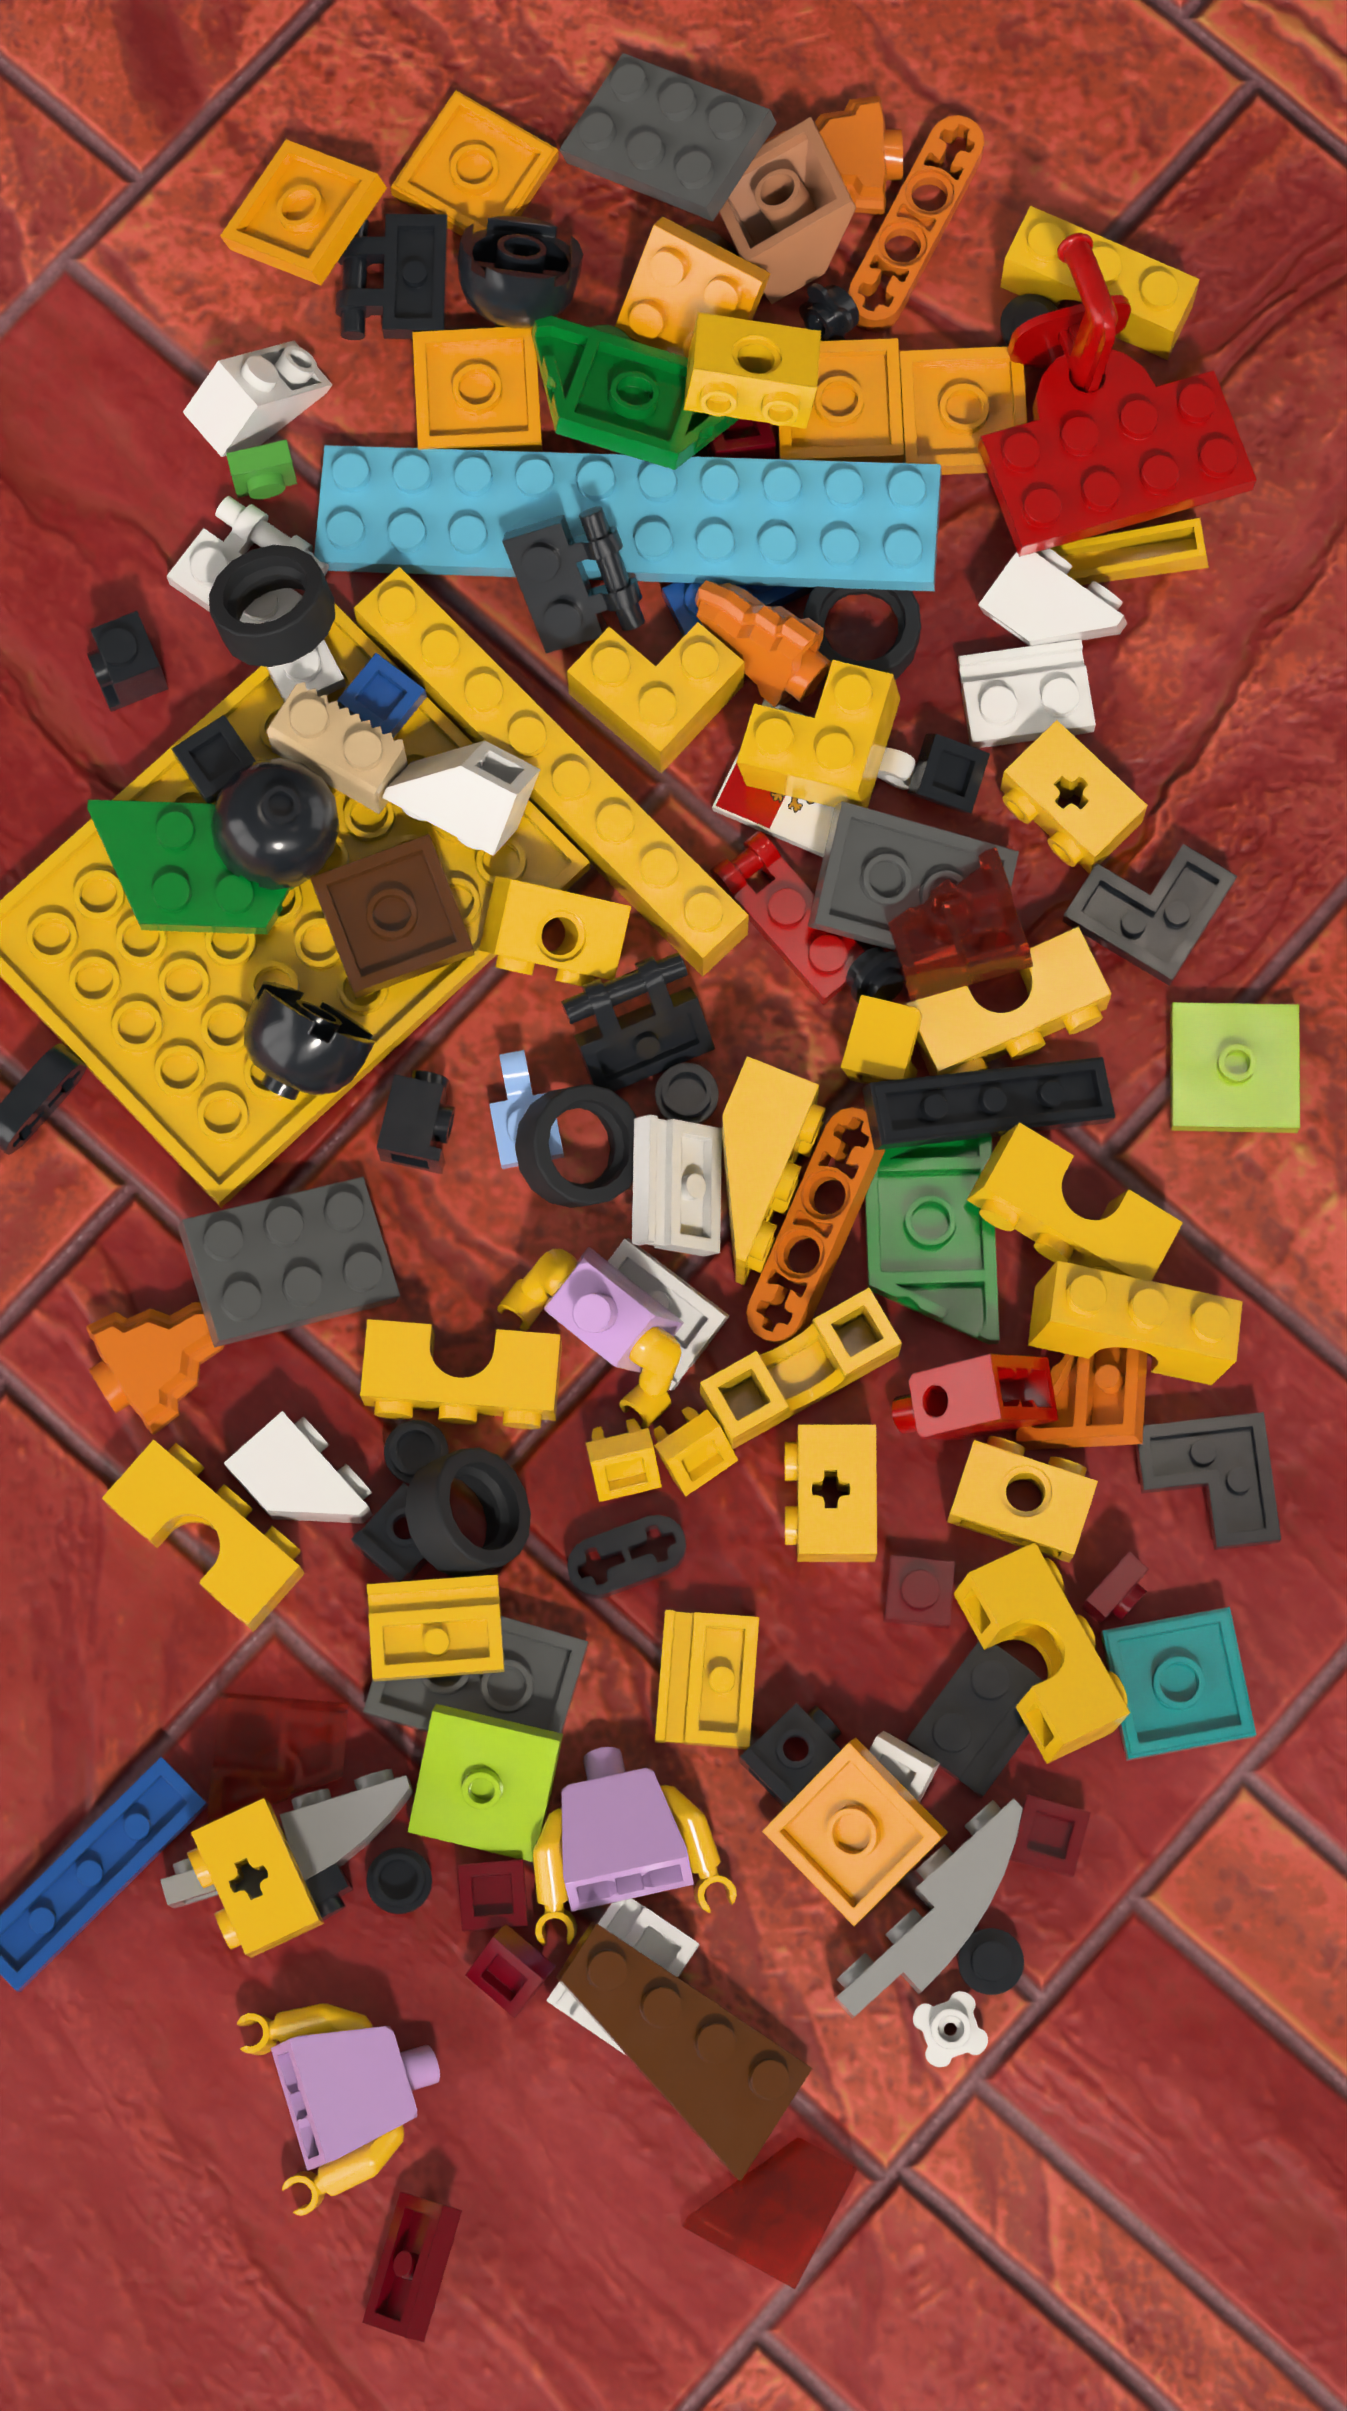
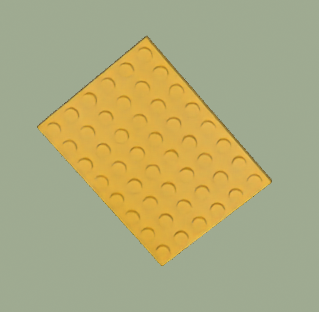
M335 604V619L324 640L344 677L346 686L327 695L328 703L338 700L375 653L399 669ZM260 666L112 800L206 803L174 757L171 748L223 715L228 719L256 761L282 758L272 752L273 749L271 748L272 745H270L267 730L284 704V701L267 668ZM428 697L393 738V741L403 740L408 765L413 761L473 744ZM327 784L335 797L340 827L334 851L318 874L430 834L475 954L357 999L354 997L311 879L289 891L282 903L283 909L268 935L141 930L92 818L0 900V977L51 1031L86 1064L93 1075L222 1208L496 956L495 954L479 950L495 876L567 891L591 869L590 861L530 800H528L518 829L492 856L483 850H476L465 846L456 836L427 821H420L408 816L401 807L389 801L378 814ZM264 981L276 982L304 993L301 1000L318 1007L324 1002L354 1019L370 1031L373 1035L371 1040L375 1041L362 1068L349 1084L335 1093L322 1096L300 1091L296 1100H290L272 1092L261 1083L266 1073L255 1066L249 1058L244 1046V1025L250 1007Z

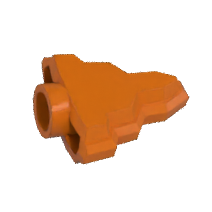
M880 96L850 99L844 111L820 114L815 124L856 206L855 212L884 214L886 208V181L902 180L903 178L902 129L885 128L883 105ZM783 131V132H781V133H779V134H777V135H775V136H773V137L767 139V140L764 142V144H765L766 142L772 140L773 138L777 137L778 135L784 133L785 131Z
M706 580L698 588L695 597V603L698 607L696 617L709 632L745 662V674L757 684L759 694L774 708L786 704L792 697L802 703L825 679L832 661L818 651L823 640V627L810 618L799 619L782 606H766L745 589L730 583L717 584Z
M200 1302L191 1303L172 1315H167L150 1308L127 1319L121 1314L114 1312L86 1326L89 1336L94 1341L98 1353L103 1360L88 1369L115 1413L131 1405L134 1411L142 1418L145 1427L152 1435H155L180 1415L179 1401L198 1386L200 1365L222 1351L225 1346H213Z

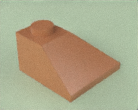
M809 117L762 145L719 212L740 257L771 273L764 294L770 303L773 304L825 274L856 210V206L815 122Z

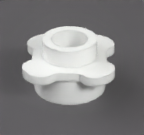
M958 1991L953 1993L947 2002L936 2006L925 2003L918 2006L915 2010L913 2024L923 2032L928 2046L925 2051V2057L931 2065L945 2067L953 2057L964 2053L979 2055L987 2047L988 2036L984 2030L978 2028L973 2014L976 2003L970 1994ZM947 2023H953L957 2028L953 2036H948L944 2032V2026Z

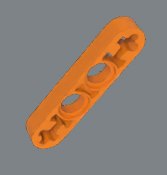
M960 115L948 116L935 125L850 284L848 294L852 297L858 308L859 322L857 326L861 329L878 332L892 327L899 319L980 166L984 149V136L979 125L972 119ZM957 137L967 140L966 151L960 150L956 154L949 174L941 169L945 161L946 143L952 144ZM923 185H934L943 190L947 201L936 211H925L915 205L912 200V194ZM896 236H907L916 241L920 252L915 259L901 263L894 261L887 255L885 245ZM883 273L891 278L886 287L885 304L887 306L879 304L874 312L864 308L865 297L863 295L871 297L876 292L881 282V274Z
M853 1107L842 1109L834 1114L826 1124L749 1300L747 1308L748 1324L756 1335L770 1343L782 1345L809 1327L884 1155L885 1149L874 1150L867 1112L863 1109ZM863 1123L861 1131L869 1137V1141L865 1148L855 1146L850 1152L846 1164L854 1169H858L855 1177L852 1178L838 1168L829 1167L828 1164L832 1157L842 1164L844 1163L849 1151V1145L841 1140L842 1135L846 1129L856 1131L860 1124ZM825 1181H840L845 1188L846 1197L844 1204L835 1213L827 1215L819 1213L814 1203L816 1190ZM806 1238L815 1240L820 1250L819 1262L809 1272H794L789 1264L790 1249L799 1240ZM780 1275L797 1285L807 1286L803 1296L790 1290L785 1302V1309L792 1313L791 1321L788 1325L777 1323L773 1331H770L773 1321L765 1316L766 1309L770 1304L780 1306L788 1291L787 1288L776 1284Z

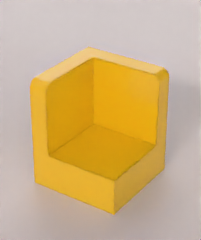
M861 995L841 1064V1069L849 1079L869 1084L871 1082L916 1078L917 1069L910 1060L922 1020L920 1010L915 1007Z

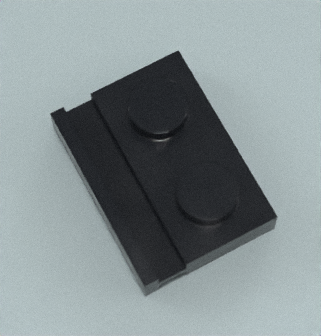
M978 1641L907 1738L906 1743L939 1762L941 1769L956 1780L961 1781L982 1798L1030 1733L1016 1706L1032 1686L1043 1682V1680L999 1646L994 1645L984 1650Z

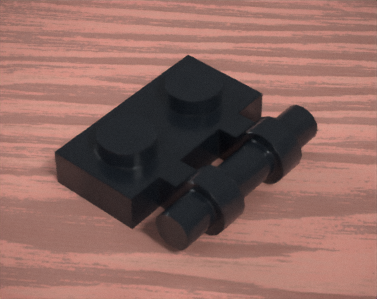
M386 214L385 237H368L369 221L366 219L338 260V263L343 265L342 290L336 293L335 313L341 317V337L347 340H361L365 338L366 318L371 315H383L382 331L384 339H413L412 332L445 330L448 250L447 215ZM384 264L383 289L367 288L368 266Z
M601 506L593 507L580 513L579 518L585 534L572 537L565 516L561 515L506 532L502 540L546 654L599 638L607 629L601 613L606 610L616 612L623 631L636 629L645 623L638 603L643 597L636 578L628 577L619 553L623 543L617 528L614 526L609 527ZM587 559L596 560L604 585L591 587L582 561Z
M679 952L658 961L653 956L635 963L636 970L605 983L600 978L582 985V993L561 1001L570 1024L592 1015L597 1026L574 1035L592 1085L608 1088L615 1092L715 1049L698 998L692 988L688 987L669 995L666 984L688 975ZM646 993L650 1004L616 1017L614 1006Z

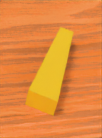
M1200 518L1086 538L1050 548L1073 566L1067 575L1080 585L1091 584L1092 581L1100 583L1209 568Z

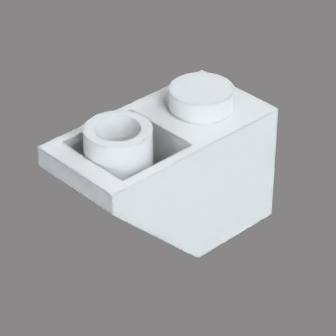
M290 341L219 360L183 413L218 454L223 457L227 456L226 453L260 446L324 396L333 384L317 367L313 356L301 348L295 341Z
M1050 548L1021 557L1016 552L978 604L983 614L1028 646L1079 639L1083 641L1118 635L1127 625L1124 615L1117 611L1123 602L1095 581H1092L1086 589L1067 575L1073 566Z
M481 741L411 762L386 787L382 798L401 807L408 816L420 821H427L456 836L465 846L476 850H483L494 856L518 829L540 769L487 741Z
M283 1411L280 1412L224 1462L230 1473L272 1519L364 1523L373 1515L369 1506L363 1501L372 1493L370 1489L347 1464L338 1471L333 1468L321 1454L329 1446L328 1443L305 1417H302L294 1424Z

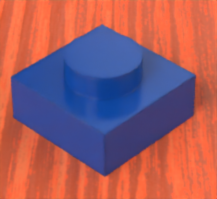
M375 653L338 698L337 702L339 709L348 707L350 715L359 714L361 722L370 720L372 728L381 726L382 734L392 733L394 738L427 698L423 687Z

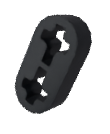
M59 1043L48 1050L0 1103V1149L4 1153L10 1155L22 1147L71 1093L84 1075L87 1068L86 1064L65 1045Z
M653 1515L587 1538L577 1544L569 1555L567 1563L569 1579L575 1590L585 1597L599 1599L666 1576L676 1570L684 1560L686 1552L685 1534L680 1525L670 1517ZM652 1529H657L661 1537L673 1536L676 1544L668 1548V1559L664 1562L657 1563L653 1554H646L632 1560L629 1551L640 1548L647 1543L646 1532ZM597 1551L598 1556L602 1560L622 1554L625 1563L608 1569V1581L604 1584L596 1585L592 1576L581 1578L578 1574V1570L583 1569L587 1565L585 1555L590 1552Z

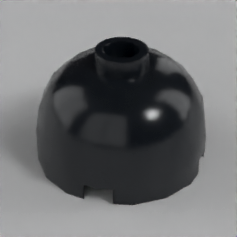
M496 216L488 218L487 229L477 231L474 234V223L465 229L460 239L458 279L467 303L485 319L493 322L497 327L528 329L533 327L535 320L548 316H560L571 303L580 278L583 260L582 249L575 238L571 236L569 246L564 241L556 238L557 226L523 216Z
M283 758L258 760L237 771L218 794L211 821L214 848L226 868L236 876L242 875L249 881L259 883L258 887L270 890L297 887L309 880L310 877L318 875L334 851L340 827L335 797L323 778L304 764Z
M264 981L250 1007L244 1025V1046L249 1058L255 1066L266 1073L261 1083L272 1092L290 1100H296L300 1091L322 1096L335 1093L349 1084L362 1068L375 1041L371 1040L373 1035L370 1031L354 1019L324 1002L318 1007L301 1000L304 993L276 982Z

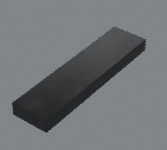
M1103 1057L871 1082L862 1088L874 1150L1002 1136L1019 1122L1037 1132L1105 1124L1116 1118Z

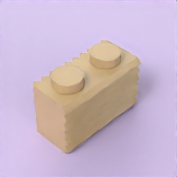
M305 682L295 685L267 730L273 753L284 759L304 764L321 776L326 784L378 814L388 803L387 800L382 798L386 787L408 766L402 739L393 741L392 733L382 734L381 726L372 728L370 720L361 722L359 714L350 715L348 707L339 709L337 701L328 703L327 695L318 696L316 688L307 690Z

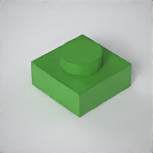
M287 439L226 453L237 498L249 495L253 499H267L281 494L286 486L297 484Z

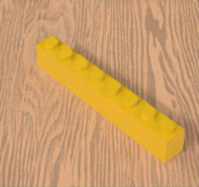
M400 567L395 569L354 607L357 626L405 675L426 690L427 697L473 744L487 741L540 769L529 800L702 977L748 935L749 915Z

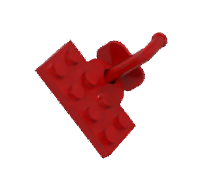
M1074 233L1066 237L1060 243L1057 250L1058 258L1068 265L1082 303L1048 312L1024 322L1012 333L1007 349L1012 362L1047 369L1041 377L1034 400V421L982 435L978 443L979 452L1019 557L1253 490L1257 481L1214 370L1155 386L1142 365L1124 352L1112 349L1115 336L1126 327L1132 309L1127 297L1110 295L1097 259L1092 251L1093 240L1085 233Z

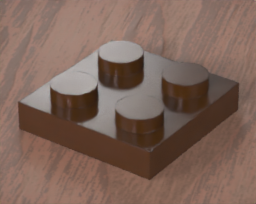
M430 834L310 877L355 999L475 955Z

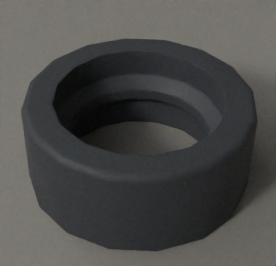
M270 545L250 550L232 560L216 577L209 593L210 615L223 642L232 656L248 665L273 667L296 661L312 652L327 637L335 619L334 597L321 568L312 555L293 546ZM284 588L305 591L301 601L289 613L276 620L260 624L240 621L244 610L255 599L270 591Z
M817 586L810 592L803 612V619L810 618L824 628L823 640L818 651L831 661L836 660L894 675L895 680L913 661L920 639L921 618L920 607L912 591ZM867 594L882 599L891 606L897 617L898 634L894 645L885 655L874 660L856 661L843 657L832 649L825 635V620L833 605L848 595Z
M584 1084L549 1091L530 1104L519 1122L515 1142L519 1170L531 1190L549 1203L575 1208L609 1202L627 1190L633 1182L634 1118L637 1117L628 1102L608 1088ZM576 1108L591 1111L600 1119L607 1131L610 1145L608 1165L603 1174L593 1182L584 1184L570 1182L560 1175L551 1160L548 1144L551 1126L556 1118L565 1111Z
M480 1447L459 1449L429 1462L416 1472L407 1489L405 1514L410 1535L421 1555L438 1571L456 1578L471 1577L506 1565L521 1553L529 1537L531 1512L525 1488L515 1470L499 1455ZM454 1478L463 1481L469 1486L483 1506L487 1529L486 1540L482 1548L474 1545L461 1533L453 1518L449 1499L451 1483Z

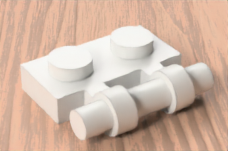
M227 496L218 506L215 516L232 527L230 534L223 542L203 528L169 572L167 579L171 586L209 611V593L216 577L232 560L247 553L254 543L261 548L270 545L297 547L313 556L324 576L329 569V565L319 561L312 553L313 546L298 535L290 538L268 523V515L251 504L245 507L232 497ZM291 588L270 591L255 599L244 610L240 621L260 624L276 620L289 613L301 601L303 596Z

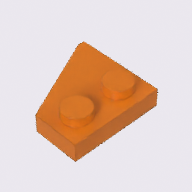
M1112 1347L1098 1350L1090 1359L1065 1354L1063 1359L1053 1366L1051 1370L1059 1421L1019 1428L1016 1432V1442L1025 1447V1450L1142 1444L1148 1353L1131 1348Z

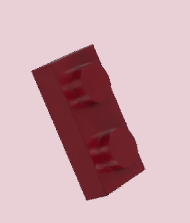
M400 2192L362 2323L404 2338L421 2342L425 2341L462 2210Z

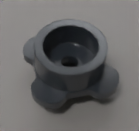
M817 283L812 284L807 288L808 301L799 307V313L806 328L821 331L820 341L845 340V334L851 331L859 322V311L854 300L844 289L837 285L830 284L823 287Z

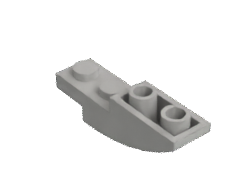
M386 1769L354 1780L357 1789L354 1792L332 1798L329 1789H322L292 1799L294 1810L280 1814L287 1842L304 1880L311 1878L335 1863L341 1867L365 1848L395 1818L414 1793L409 1778L406 1775L394 1778L392 1769ZM189 1858L173 1864L174 1876L160 1880L167 1905L174 1909L218 1895L214 1884L203 1889ZM250 1864L241 1867L244 1879L235 1885L236 1891L245 1890L254 1898L263 1895L260 1889V1882L268 1877L267 1870L258 1872Z
M1014 1798L1003 1809L992 1800L964 1826L973 1835L954 1853L944 1844L916 1870L924 1881L916 1887L914 1892L931 1911L922 1917L913 1908L885 1934L894 1944L875 1962L865 1952L837 1978V1981L845 1990L835 2000L852 2019L900 1975L920 1994L950 1963L969 1939L998 1889L1016 1842L1023 1808Z

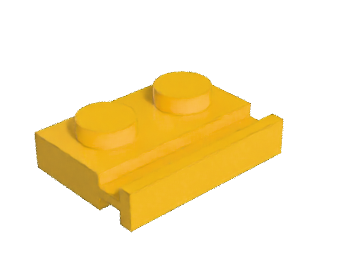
M498 1575L367 1584L372 1679L374 1682L505 1672Z
M665 1610L655 1742L748 1749L750 1747L759 1617Z

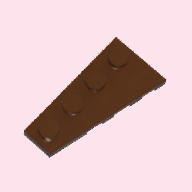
M592 1921L556 1978L609 2038L637 2066L636 2068L679 2113L680 2117L692 2131L712 2150L734 2178L741 2181L813 2068Z

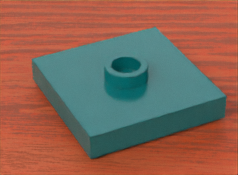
M1230 1607L1102 1630L1101 1638L1108 1671L1115 1673L1121 1680L1128 1699L1127 1707L1130 1714L1119 1725L1126 1761L1247 1739L1257 1735Z

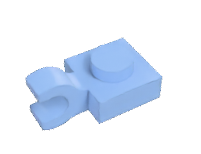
M524 1050L499 1055L508 1100L489 1104L502 1169L518 1166L515 1142L519 1122L530 1104L546 1094H532ZM557 1118L551 1126L548 1143L551 1160L564 1158Z

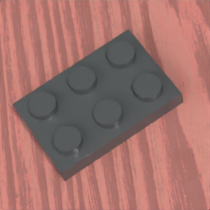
M623 53L559 150L565 161L570 165L714 221L777 123L771 110Z
M842 801L836 804L834 808L808 927L985 976L993 971L1019 851Z
M364 1177L183 1219L178 1226L214 1347L392 1304L400 1297Z
M501 1616L505 1672L372 1681L363 1712L369 1716L428 1733L432 1710L436 1704L563 1733L589 1643L582 1639Z

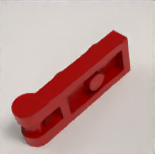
M758 830L743 843L745 847L743 852L732 861L724 858L710 870V873L716 883L749 915V921L817 999L825 1005L848 986L846 982L848 970L852 963L865 951L854 939L808 927L815 894L781 857L779 851L769 838ZM762 869L772 882L756 894L746 880Z

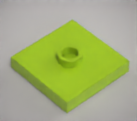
M1172 1002L1170 1007L1171 1131L1298 1133L1300 1129L1299 1004Z
M436 1704L431 1714L408 1832L533 1862V1850L546 1819L563 1734Z

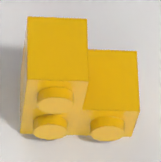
M699 622L692 627L657 666L653 665L612 628L608 627L567 670L568 690L571 697L662 774L744 686L745 662Z
M832 660L815 718L754 704L737 759V765L746 786L835 807L836 804L843 801L868 808L900 702L894 675Z

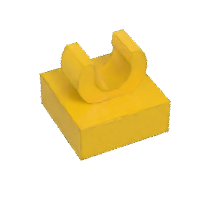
M688 1406L681 1410L687 1421L682 1427L670 1435L666 1433L662 1426L654 1429V1436L658 1442L654 1447L671 1478L685 1496L738 1461L720 1424L708 1409L698 1414L695 1409Z
M635 1419L626 1420L628 1433L608 1438L604 1437L601 1426L596 1427L592 1431V1441L586 1443L599 1502L662 1487L649 1428L640 1429Z

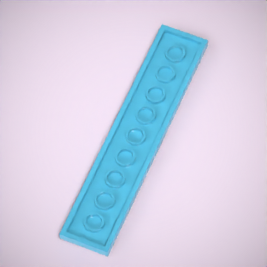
M324 445L314 556L320 562L329 565L328 571L392 573L400 567L406 574L516 577L502 542L506 532L564 515L571 535L575 537L585 534L579 518L580 513L587 509L601 506L609 527L614 526L617 528L623 543L619 553L628 577L636 578L637 581L703 584L707 580L717 584L730 583L733 585L819 586L849 589L935 591L942 471L941 464L691 457L676 470L621 454L459 449L418 450V448ZM587 559L582 561L589 580H603L596 560Z

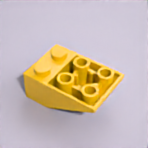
M748 1056L722 1115V1148L735 1281L744 1286L751 1269L759 1273L763 1271L776 1240L773 1236L777 1225L771 1223L775 1211L786 1215L792 1204L800 1182L798 1176L801 1166L795 1164L799 1153L807 1157L811 1156L824 1124L822 1118L826 1109L817 1105L818 1084Z

